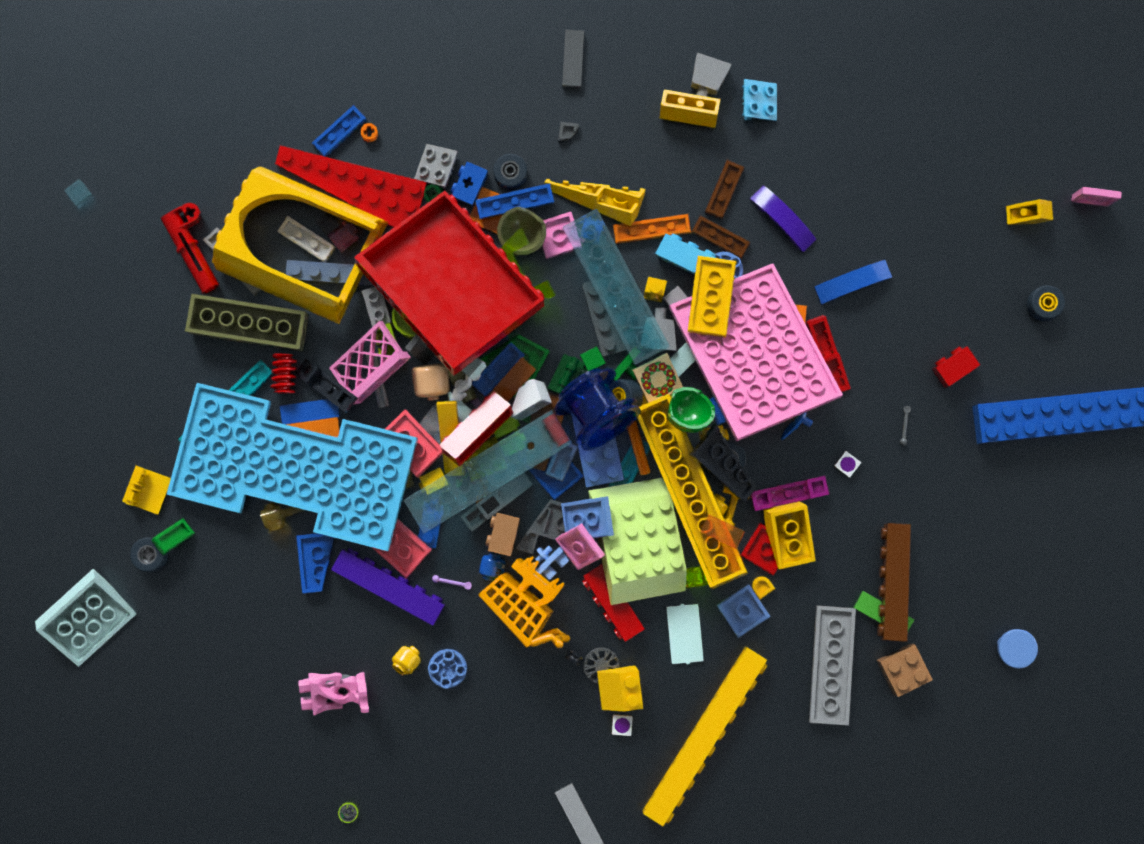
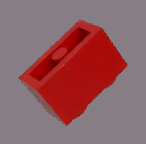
M959 346L950 352L952 354L951 357L948 359L943 357L935 362L936 367L932 370L944 388L949 387L980 366V363L968 346L964 348Z

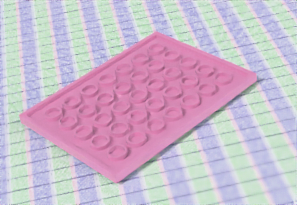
M774 264L734 279L726 338L687 332L692 296L670 305L669 309L736 441L842 397L843 394Z

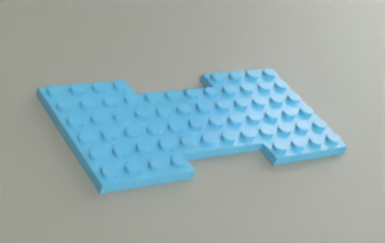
M200 383L196 384L167 495L237 513H242L246 495L318 513L313 530L315 533L389 551L418 441L417 437L343 419L337 438L267 420L271 405L269 400Z

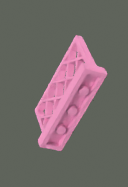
M379 321L329 369L339 384L358 397L353 404L355 405L361 404L411 357L407 351H402L384 322ZM379 329L383 332V341L376 340V332ZM366 341H371L370 352L363 351ZM376 342L382 343L381 354L375 353ZM387 344H391L395 350L391 356L386 355ZM353 353H358L357 364L351 363V355ZM363 354L370 355L369 366L362 365ZM374 356L381 357L379 367H373ZM341 364L346 365L345 375H341L337 369ZM350 366L357 367L356 377L350 376ZM362 368H368V377L366 379L361 378ZM349 379L356 380L353 391L349 388Z

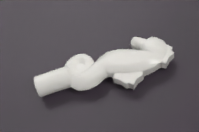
M481 374L475 380H472L467 375L465 380H457L455 382V389L451 394V399L453 401H461L467 397V394L464 392L471 387L472 381L480 379Z

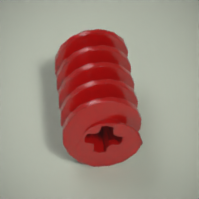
M273 354V358L277 359V361L272 362V365L277 367L272 369V373L277 375L271 377V380L276 382V384L271 385V388L276 390L273 393H295L294 390L290 389L291 386L295 385L290 379L296 378V375L291 374V371L296 370L295 367L291 366V364L297 362V360L292 359L294 355Z

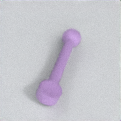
M434 575L432 577V581L434 583L443 582L453 584L457 586H462L467 590H469L472 587V584L470 582L462 583L452 581L448 579L439 578V576Z

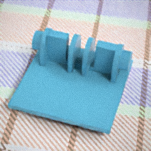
M744 79V85L742 86V100H744L742 102L744 106L742 116L744 120L757 118L777 121V84Z

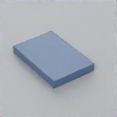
M608 496L561 504L565 532L582 523L592 538L614 535Z

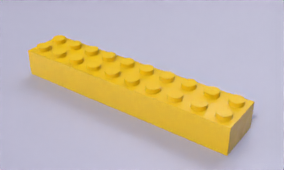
M667 394L634 409L707 582L710 588L714 589L748 574L704 470L701 464L690 455L694 447L688 433L676 429L668 420L671 396Z

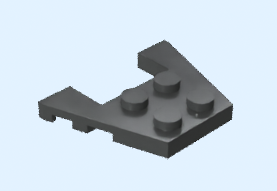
M549 500L517 545V550L533 554L538 535L555 540L559 535L565 533L561 502ZM587 565V566H585V567H583V568H581V569L588 571L589 565Z

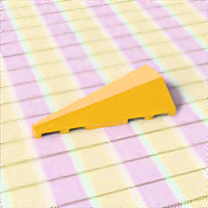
M546 179L544 184L550 183L553 193L629 226L632 225L638 216L646 189L642 188L639 191H629L628 187H623L620 190L611 188L610 185L583 182L580 185H571L569 181L564 180L562 184L551 182L550 179Z

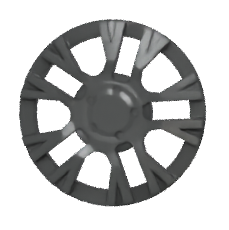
M604 647L591 650L586 655L583 663L586 676L594 683H598V676L596 679L591 677L595 672L608 670L609 667H620L616 654ZM599 651H605L603 658L599 657ZM593 653L598 657L596 660L592 657ZM609 653L612 654V655L609 657V659L606 660V657L608 656V654H609ZM588 659L593 660L594 664L587 665ZM615 659L616 664L610 665L609 662ZM591 668H594V669H595V670L590 671V672L587 671L588 669H591Z

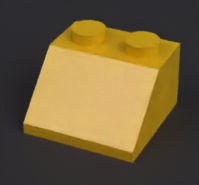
M636 666L597 671L602 710L625 712L643 709L639 670Z

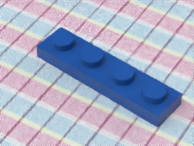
M550 183L475 200L480 220L504 215L506 211L515 207L530 209L554 203Z

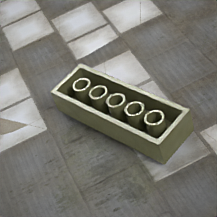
M191 294L185 332L191 335L303 352L309 314L306 311Z

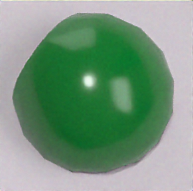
M682 387L672 392L668 409V420L676 429L695 433L706 429L715 416V406L701 390L692 387Z

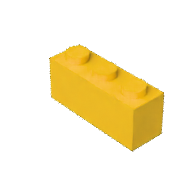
M664 90L659 118L715 128L720 99Z

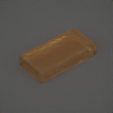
M710 514L700 531L734 549H737L745 531Z

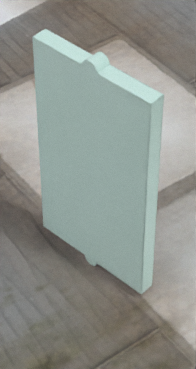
M680 604V606L666 607L672 664H690V662L704 661L698 604Z

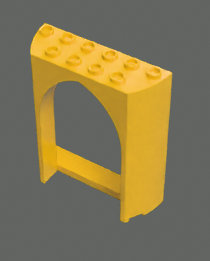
M264 167L253 169L248 179L243 181L242 191L234 199L233 209L231 213L227 214L224 220L225 225L216 236L212 263H214L216 270L340 324L363 276L358 267L354 264L338 298L260 262L248 248L244 237L243 223L248 213L263 203L280 199L297 200L369 230L370 233L361 250L362 252L381 238L388 222Z

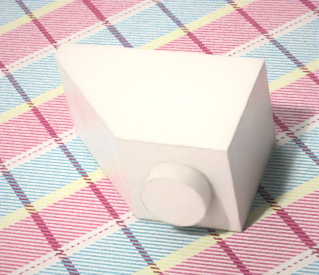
M531 379L518 389L512 407L513 414L511 418L523 420L552 403L544 382Z

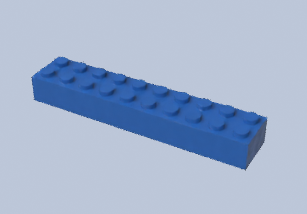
M1144 387L977 404L972 406L977 444L1144 427Z

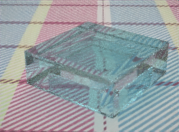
M80 179L64 190L76 206L92 196Z

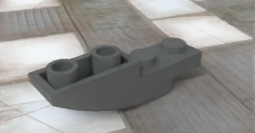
M520 470L460 517L473 532L529 489L533 483Z

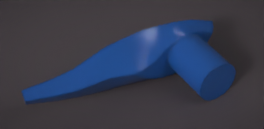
M806 412L796 416L785 429L781 440L789 436L801 423L808 427L812 425L813 421L806 417Z

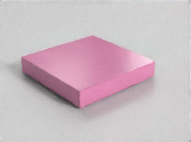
M1082 187L1072 194L1071 201L1108 207L1121 199L1122 192Z
M572 212L543 220L546 225V237L542 248L546 259L582 249Z
M582 523L555 539L578 570L601 559L605 555Z

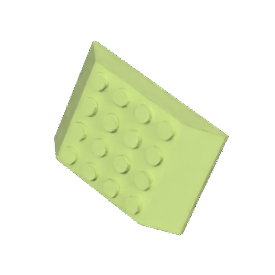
M663 478L589 490L590 499L606 496L609 498L614 535L599 537L598 543L605 554L602 557L610 604L615 605L686 591L687 569L673 501Z

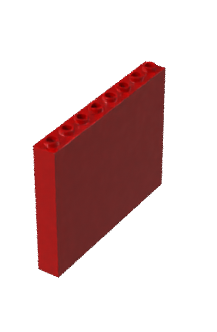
M443 191L354 257L355 265L453 376L544 307L545 297L543 293L532 286L531 280L519 272L520 270L516 263L510 262L507 259L504 250L496 247L492 237L485 235L480 224L477 221L474 222L470 218L468 211L465 208H461L456 198L452 194L449 195L446 191Z

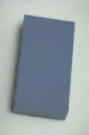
M568 442L560 447L557 446L545 475L563 482L578 447Z

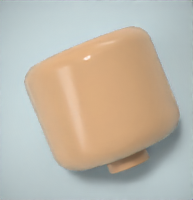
M444 364L422 365L412 369L414 393L417 397L427 398L428 401L438 400L439 396L450 392L449 372Z

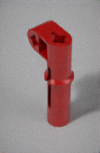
M186 203L162 216L161 221L177 247V254H181L203 294H206L216 289L220 284L197 245L198 240L193 238L188 229L200 222V210L196 204ZM189 211H191L194 214L193 217H190L188 215ZM182 212L188 220L186 223H184L180 216ZM181 236H184L202 271L199 272L180 239Z

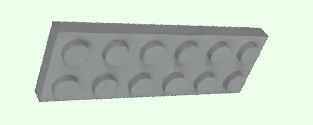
M816 605L809 713L810 723L849 725L856 608Z

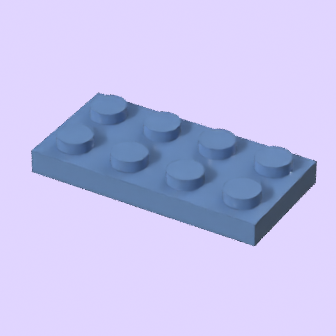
M608 405L571 412L586 488L624 481Z

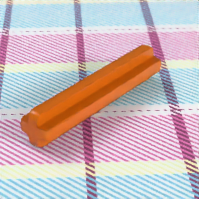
M636 420L626 421V426L641 475L649 474L650 468Z

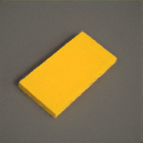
M704 256L697 257L687 332L726 338L736 261Z

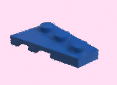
M319 533L298 535L296 537L302 593L323 591L334 537Z

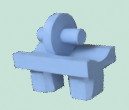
M550 546L545 550L541 547L537 549L540 555L535 560L539 561V563L543 559L546 561L536 571L548 580L552 579L557 573L550 566L554 561L561 568L569 562V558L561 547L551 556L548 555L553 550Z

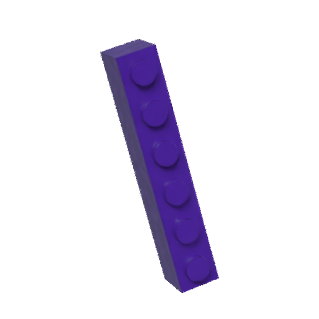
M348 548V550L342 549L331 569L332 571L423 621L435 625L446 605L442 603V598L435 594L432 597L425 593L426 589L418 585L415 587L409 585V580L400 575L396 578L391 575V570L383 566L381 569L374 566L376 562L367 557L363 560L358 557L359 553L351 548Z

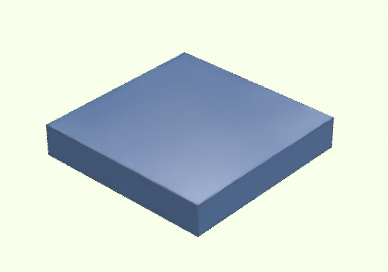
M749 584L716 605L738 638L770 617Z

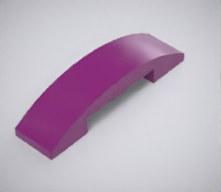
M825 476L754 491L751 497L754 511L829 495Z

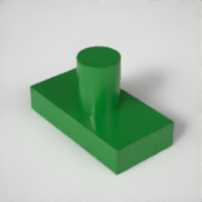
M634 347L609 378L615 381L625 372L636 380L632 370L637 367L632 364V361L640 351Z

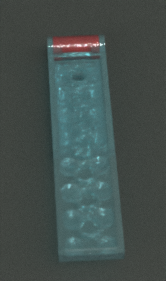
M551 410L465 462L460 467L455 468L406 498L404 502L423 534L568 447L572 442ZM530 442L534 443L532 450H529L527 447Z

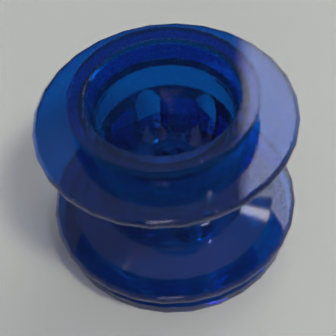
M599 368L592 369L574 379L562 390L558 397L559 401L554 409L557 415H567L570 413L575 415L583 427L577 434L575 442L581 445V448L585 451L596 449L616 438L633 424L641 412L636 399L628 398L619 401L609 388V385L616 377V371L612 368L603 370Z

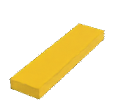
M457 401L437 402L436 404L441 442L459 424ZM443 453L445 476H464V463L459 467Z

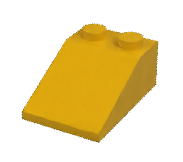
M798 501L763 509L766 530L778 569L816 561L806 504Z

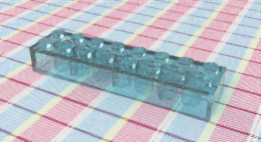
M595 209L563 226L564 234L634 366L669 348L670 346L598 210Z

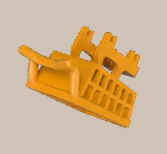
M533 556L526 560L522 558L516 559L511 567L523 577L521 583L509 572H506L496 578L478 596L526 648L529 646H539L549 641H552L557 648H562L563 642L570 641L569 635L564 634L558 628L543 633L541 631L553 613V610L546 604L554 600L565 583L563 582L557 586L559 578L549 582L538 573L536 567L539 561L531 563L534 559ZM530 585L537 588L543 594V598L539 599L528 589Z

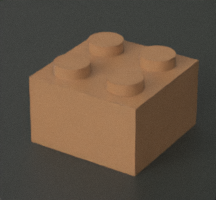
M500 513L492 516L490 527L493 528L492 535L487 536L485 546L489 547L488 551L512 556L521 519Z
M910 643L876 660L893 695L896 697H900L933 680L915 644Z

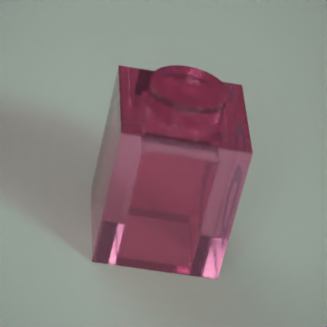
M345 221L327 235L341 253L359 239L356 235L358 230L352 223L348 225Z

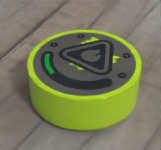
M350 802L344 803L339 808V818L345 823L353 822L358 816L357 806Z

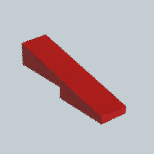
M821 315L805 321L841 392L851 389L826 316Z

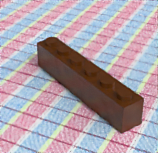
M887 523L884 525V528H881V539H884L883 547L880 548V558H883V566H880L879 576L882 578V585L879 586V597H882V605L878 607V616L881 617V624H878L877 633L880 636V640L907 641L911 524Z

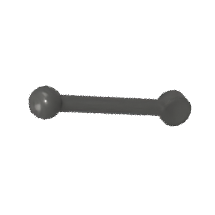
M909 406L903 408L905 415L902 439L900 440V444L903 446L907 444L908 413L911 412Z

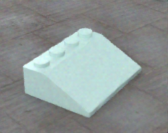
M92 569L35 621L36 631L79 667L133 618L136 612L98 572Z

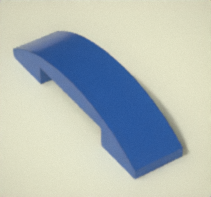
M882 260L838 276L814 288L822 305L843 295L890 279L892 276L886 261Z

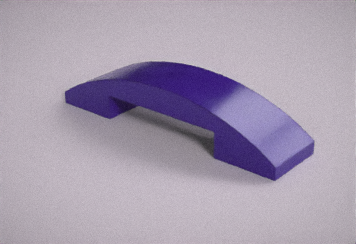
M764 185L750 198L762 212H765L790 237L789 240L802 253L816 240L815 236L800 218Z

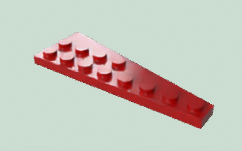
M281 145L275 162L277 166L314 184L342 201L387 221L388 225L393 228L421 208L424 190L427 187V182Z

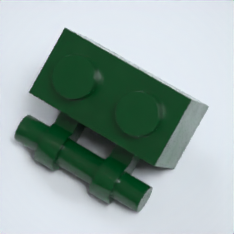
M564 354L548 386V390L566 398H569L570 395L574 397L578 386H576L578 378L582 380L587 370L584 368L585 363L579 361L580 359Z

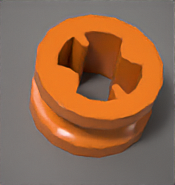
M367 123L362 126L361 136L364 141L373 142L377 139L378 130L374 124ZM369 128H371V131H375V133L371 134V137H368L367 134L364 135Z

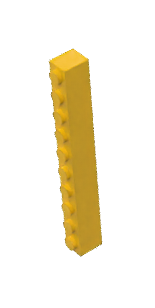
M745 646L644 807V815L661 826H664L665 823L669 824L674 816V813H672L676 806L679 807L685 798L683 796L686 789L690 790L695 782L693 780L696 773L700 774L705 766L704 760L707 756L711 757L716 747H714V744L725 735L726 730L724 728L735 719L736 714L734 712L738 706L741 708L747 699L745 695L748 690L752 691L757 683L755 679L758 674L762 675L767 667V664H765L767 660Z

